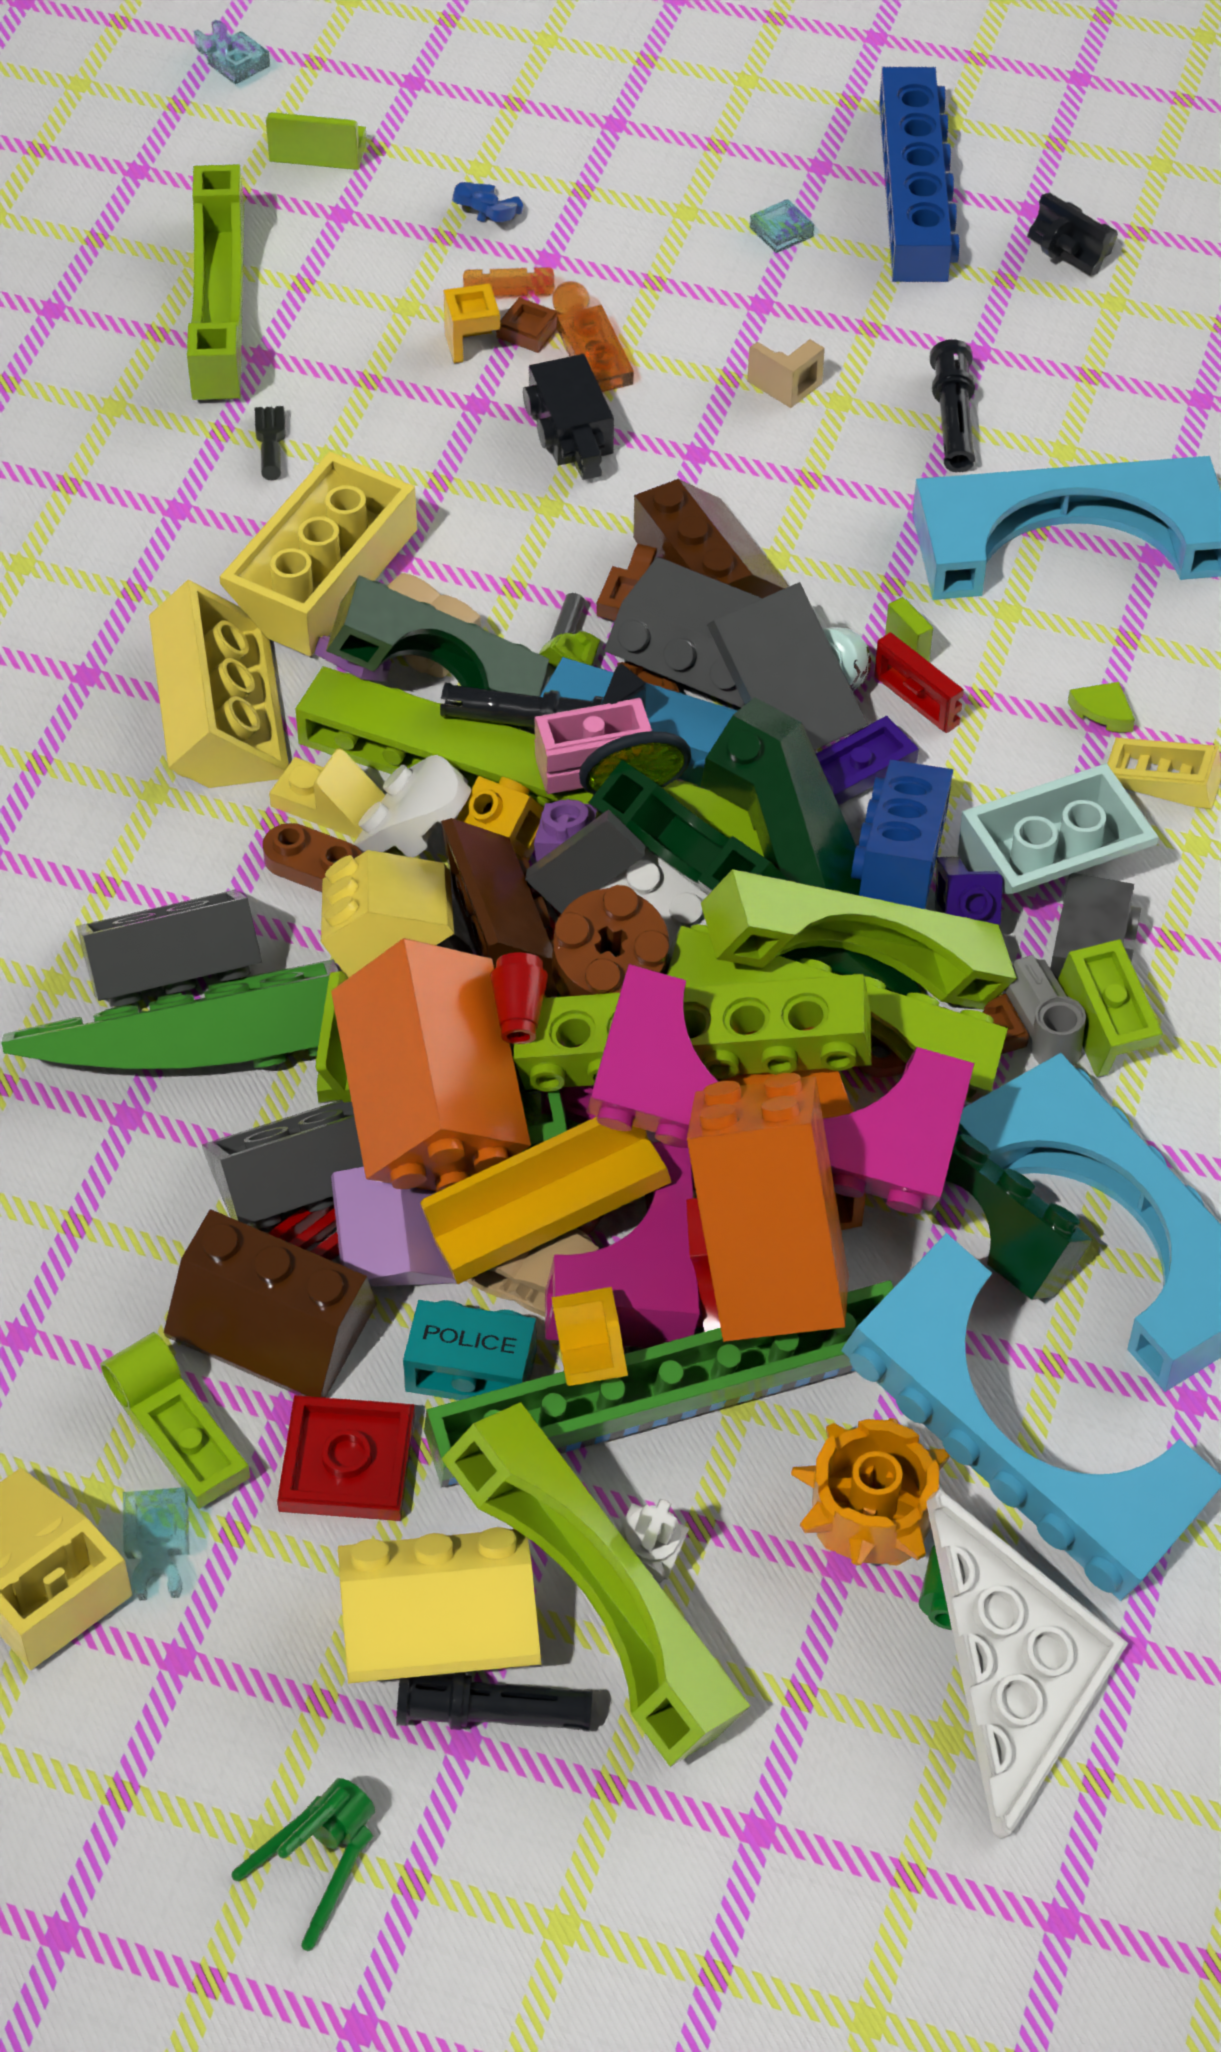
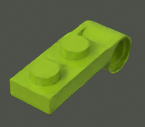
M152 1332L100 1363L102 1374L118 1402L198 1509L251 1478L249 1465L184 1382L173 1354L157 1333Z

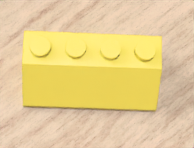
M329 451L219 576L220 584L268 639L311 657L315 652L318 637H323V635L329 636L332 632L340 603L357 577L360 575L375 581L417 531L415 486Z
M188 579L149 614L168 768L175 771L178 775L192 779L208 788L277 780L286 770L289 762L270 640L241 607Z

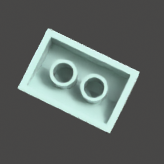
M1105 763L962 811L957 854L968 871H998L1003 878L1002 893L1014 894L1157 845L1159 837L1108 764Z

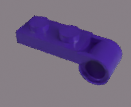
M886 715L816 753V756L838 805L873 787L875 777L885 778L890 759L917 763L919 748Z

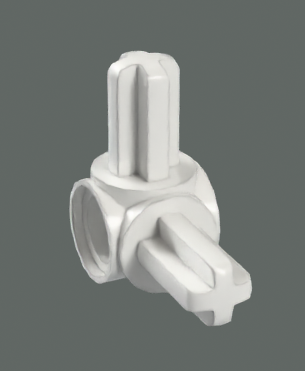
M663 1499L659 1500L657 1506L645 1504L641 1507L632 1503L619 1531L657 1582L668 1579L689 1531L688 1527L679 1524L678 1518L669 1512L671 1503Z

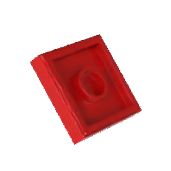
M294 1395L277 1498L278 1511L401 1521L415 1419L414 1404Z

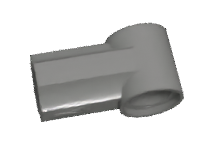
M1030 955L1015 960L1012 966L1017 979L1004 992L1007 994L1032 1038L1031 1051L1034 1059L1041 1064L1062 1053L1072 1065H1075L1080 1059L1086 1020L1084 1008L1078 1001L1066 996L1045 959L1039 960Z

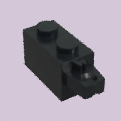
M585 354L529 365V386L523 387V400L528 415H535L537 418V431L542 447H550L558 466L574 463L582 480L601 476L602 469L600 463L602 462V456L614 454V417Z

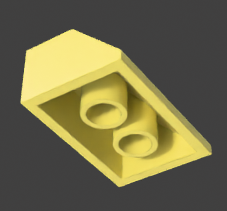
M367 850L356 858L348 855L339 859L325 873L326 877L323 878L321 943L348 978L403 938L437 945L454 934L451 874L445 863Z
M494 1527L477 1533L456 1535L431 1533L414 1539L393 1541L368 1539L352 1545L338 1546L348 1684L541 1665L529 1541L526 1536L517 1530Z

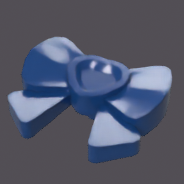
M460 182L454 188L452 201L478 210L477 220L486 221L488 216L492 221L505 222L513 219L516 214H522L523 203L518 196L498 201V197L494 194V185Z

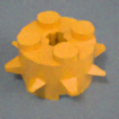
M889 1418L888 1420L858 1421V1428L846 1430L835 1423L826 1426L828 1439H826L816 1458V1465L793 1467L791 1472L792 1476L813 1488L812 1509L800 1522V1527L804 1533H817V1537L826 1549L850 1558L851 1562L856 1566L862 1563H887L898 1566L911 1559V1557L916 1560L925 1557L924 1541L931 1529L926 1502L933 1493L939 1490V1471L949 1460V1454L946 1450L925 1449L919 1443V1435L914 1430L898 1424V1420L895 1418Z

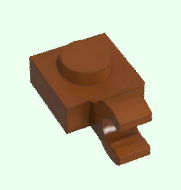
M638 543L627 569L612 566L596 603L598 617L616 620L621 603L653 563L657 554V548Z

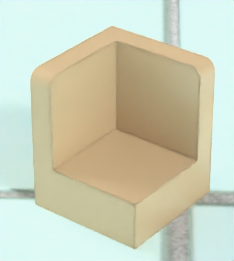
M809 339L787 356L782 352L775 353L759 342H756L749 348L747 382L789 408H792L822 385L825 348Z

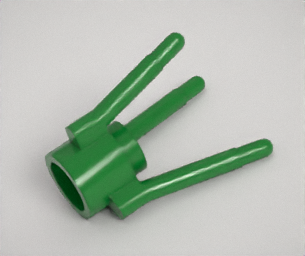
M337 1778L322 1796H317L298 1817L232 1871V1879L234 1881H241L277 1853L280 1858H287L312 1835L320 1843L331 1849H336L341 1843L347 1846L302 1940L301 1947L304 1951L308 1952L314 1948L360 1852L374 1837L372 1832L365 1826L375 1814V1807L372 1801L357 1785L349 1780Z

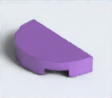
M325 635L318 637L314 654L360 679L371 681H386L388 679L392 663L390 659L373 672L327 652L326 649L330 637Z

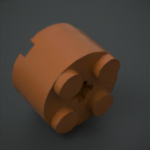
M615 885L606 889L594 890L581 895L571 902L558 918L553 938L552 976L561 997L619 993L629 964L665 974L669 936L662 916L650 902L637 895L632 888L625 885ZM613 953H617L620 956L615 957Z

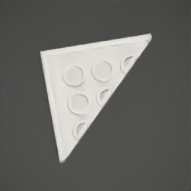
M939 1489L929 1497L926 1503L993 1834L1002 1839L1013 1832L1128 1645V1642Z

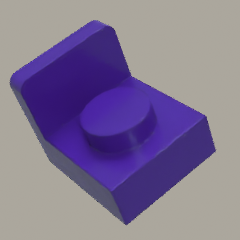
M937 857L936 912L1000 925L1003 883L1001 874L998 871L968 872L959 857Z

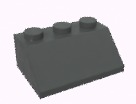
M657 557L621 603L604 651L742 708L745 704L707 624L763 598Z
M236 889L76 926L94 995L98 1001L108 999L110 1007L140 1001L143 999L141 991L163 986L164 994L186 991L197 987L195 978L216 973L218 981L241 978L251 974L250 965L262 963L248 898Z
M342 1100L202 1144L206 1160L230 1218L256 1229L267 1228L283 1220L281 1213L304 1206L306 1210L313 1212L334 1205L331 1181L333 1172L364 1167L352 1102L344 1103Z

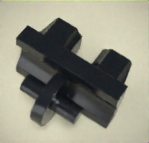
M1050 192L1042 194L1039 201L1040 208L1037 218L1030 227L1027 237L1039 243L1041 251L1050 258L1059 256L1090 276L1098 274L1104 257L1112 252L1118 236L1117 230L1105 223L1100 224L1084 214L1081 208L1071 202H1065Z

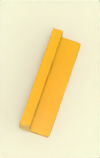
M597 1117L422 1199L420 1205L434 1242L458 1285L671 1183V1179L666 1165L649 1140L646 1130L632 1126L631 1131L614 1130L598 1123Z

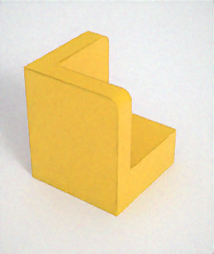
M490 283L443 290L444 330L453 363L463 362V337L489 334L493 330L500 329V313Z
M612 1287L551 1297L566 1384L573 1386L628 1376Z

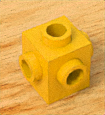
M478 776L471 789L469 798L456 820L509 837L517 858L526 856L529 861L534 851V840L544 808L529 796L530 790L512 779L501 777L499 783Z

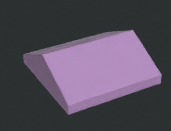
M364 1167L333 1172L331 1181L341 1265L366 1275L370 1286L456 1283L434 1242L420 1205L422 1199L437 1191L420 1188L396 1189L391 1183L368 1180L365 1176Z

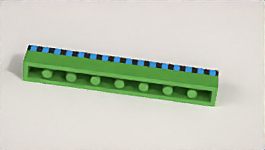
M889 1280L848 1292L846 1326L844 1328L723 1342L720 1327L624 1354L628 1376L569 1386L566 1384L565 1373L562 1371L426 1409L424 1433L441 1488L458 1483L441 1459L475 1422L520 1402L557 1451L562 1454L855 1371L849 1357L841 1349L856 1327L894 1288L892 1282Z

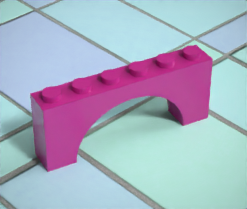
M631 964L628 965L586 1113L598 1116L597 1122L605 1127L619 1131H631L632 1126L655 1132V1138L658 1141L679 1148L688 1147L687 1134L695 1092L703 1091L706 1086L718 1082L701 1062L688 1036L683 1010L686 980ZM916 1047L906 1063L900 1081L886 1095L871 1105L853 1113L824 1118L823 1122L835 1192L849 1197H863L864 1193L885 1198L887 1199V1206L909 1214H919L922 1209L931 1211L942 1195L974 1063Z
M594 1085L562 1087L559 1089L568 1119L582 1124L597 1117L596 1115L586 1113ZM541 1091V1113L552 1115L548 1092ZM652 1142L668 1169L671 1183L644 1195L647 1214L627 1236L608 1247L592 1252L571 1255L554 1254L545 1289V1333L547 1340L559 1341L551 1297L612 1287L623 1346L649 1348L694 1335L695 1328H704L697 1278L689 1254L686 1199L693 1198V1191H696L688 1147L679 1148L662 1142Z

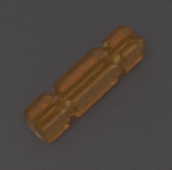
M534 267V272H527V268L490 269V273L483 274V269H467L463 273V287L490 283L494 297L528 296V291H535V296H550L554 294L555 290L554 271L550 267Z

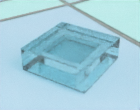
M789 199L750 215V229L775 253L814 237V223Z

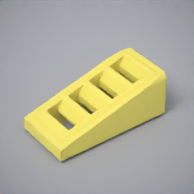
M1116 738L1107 763L1125 789L1197 808L1212 809L1221 782V756L1219 746ZM1130 758L1138 760L1135 769H1127ZM1151 764L1158 765L1157 771L1150 770ZM1172 770H1179V773L1172 772Z

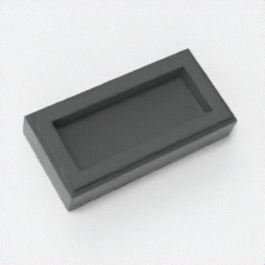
M607 810L529 867L525 880L562 914L566 907L575 899L588 892L600 889L643 858L646 846L610 810Z

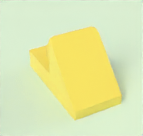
M340 748L336 749L324 767L294 757L269 792L271 807L355 839L358 838L363 830L358 825L362 816L370 807L379 801L381 802L385 797L380 788Z

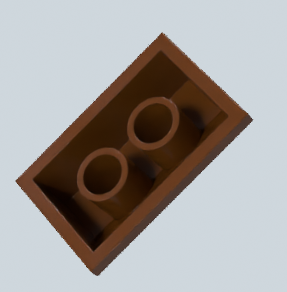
M680 479L634 495L633 538L637 544L657 548L654 560L657 557H661L761 598L790 587L721 498Z
M453 818L441 821L448 868L451 874L452 891L475 953L477 952L478 956L491 958L494 969L496 968L497 959L505 954L522 952L538 956L543 961V969L548 973L544 996L548 998L557 996L559 992L552 976L553 939L549 940L546 929L551 928L550 919L542 896L533 899L530 889L533 887L525 880L527 869L530 867L527 857L517 858L509 837Z
M209 1209L181 1258L163 1333L165 1337L298 1396L326 1398L377 1303L366 1275Z

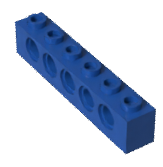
M882 67L879 113L892 282H948L950 263H958L959 234H951V232L956 230V203H948L953 200L954 177L953 173H945L950 171L951 145L943 144V142H947L948 115L940 114L945 111V86H937L936 67Z

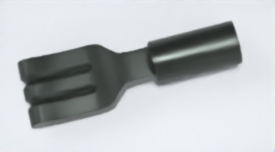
M269 406L265 409L263 407H255L256 439L263 442L261 445V474L267 480H276L281 475V455L278 442L285 438L284 406H276L275 408Z

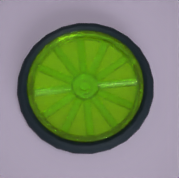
M649 731L623 736L599 747L587 757L579 772L580 784L588 793L594 795L620 761L624 760L663 788L675 781L688 768L691 760V748L684 739L668 732Z

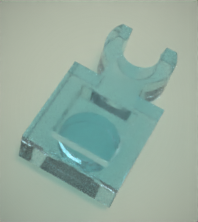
M219 20L212 21L213 35H205L198 29L194 31L196 49L200 53L207 55L208 64L235 85L270 66L268 50L242 31L230 36L227 32V26Z
M185 1487L123 1492L124 1554L127 1559L142 1558V1561L136 1566L132 1574V1587L139 1601L147 1600V1583L156 1575H164L168 1578L167 1587L172 1598H179L181 1595L183 1582L177 1567L172 1562V1556L190 1554L188 1493Z

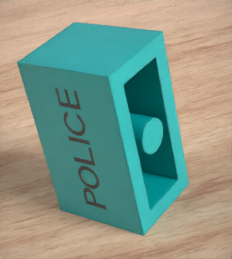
M418 1300L403 1357L405 1392L462 1400L530 1381L537 1351L536 1318L526 1317L512 1310H498L494 1312L469 1308L450 1300L438 1302Z

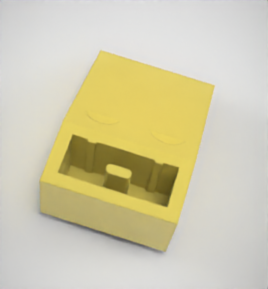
M19 1468L0 1482V1636L31 1671L133 1595L125 1559L85 1515L24 1469Z

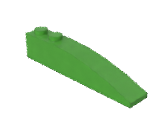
M334 959L223 981L208 985L209 990L204 992L205 997L195 1000L192 994L182 995L180 992L160 996L158 1000L149 1003L150 1010L139 1013L137 1006L123 1005L93 1015L94 1022L83 1024L81 1017H72L5 1033L1 1042L4 1054L62 1064L119 1069H181L241 1063L253 1060L254 1067L259 1068L287 1061L286 1053L308 1049L309 1056H317L329 975L331 972H337L338 969Z

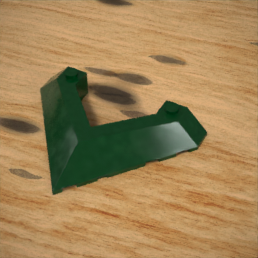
M754 697L731 717L706 756L701 786L748 811L753 830L757 832L764 858L769 860L789 881L859 896L861 880L851 878L856 844L802 722ZM813 946L794 949L780 955L797 962L800 959L821 961L832 968V973L838 975L864 974V976L883 982L886 985V990L905 996L908 993H921L917 982L897 969L870 956L843 948ZM613 953L615 957L620 956L617 953Z

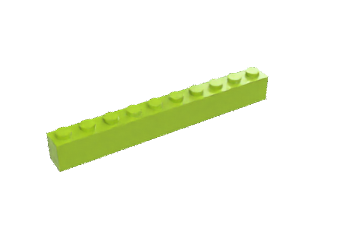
M322 666L295 708L298 743L300 745L331 755L334 754L337 748H340L355 763L388 774H392L401 765L410 768L431 755H438L446 759L469 781L467 785L471 789L478 776L499 783L501 777H506L530 790L529 796L543 808L545 803L567 799L589 804L588 802L594 796L584 788L570 792L546 793L535 757V734L497 722L451 716L442 717L440 715L441 703L408 694L401 689L390 688L360 679L351 673H343ZM652 772V775L647 777L653 780L661 775ZM675 780L663 787L673 798L712 828L728 838L734 836L764 857L757 832L753 830L747 810L712 791L697 787L689 782Z

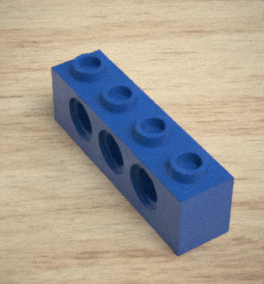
M890 759L885 778L875 777L872 799H869L866 819L862 824L859 846H856L851 873L852 879L861 880L859 896L921 909L926 908L947 816L953 769Z

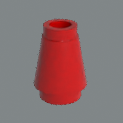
M522 952L502 955L496 961V968L490 973L501 1028V1038L505 1042L512 1044L530 1043L536 1039V1029L538 1028L548 973L543 969L542 959L536 955Z

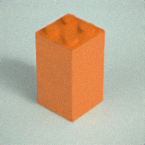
M403 938L331 991L366 1179L391 1183L396 1189L420 1188L438 1192L517 1155L531 1146L510 1043L505 1042L501 1038V1028L490 973L494 970L491 958Z
M782 1073L767 1078L764 1083L740 1086L735 1081H720L706 1086L703 1091L695 1092L687 1134V1144L723 1342L844 1328L846 1326L849 1273L816 1076L801 1078L800 1075L795 1073Z

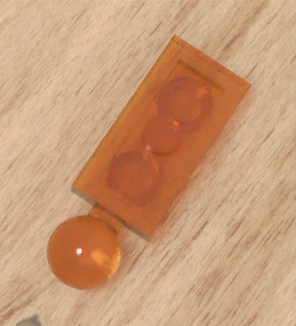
M566 281L560 284L553 293L552 303L554 309L560 312V315H557L556 329L569 356L585 354L602 392L633 385L634 370L602 305L589 307V293L579 282Z

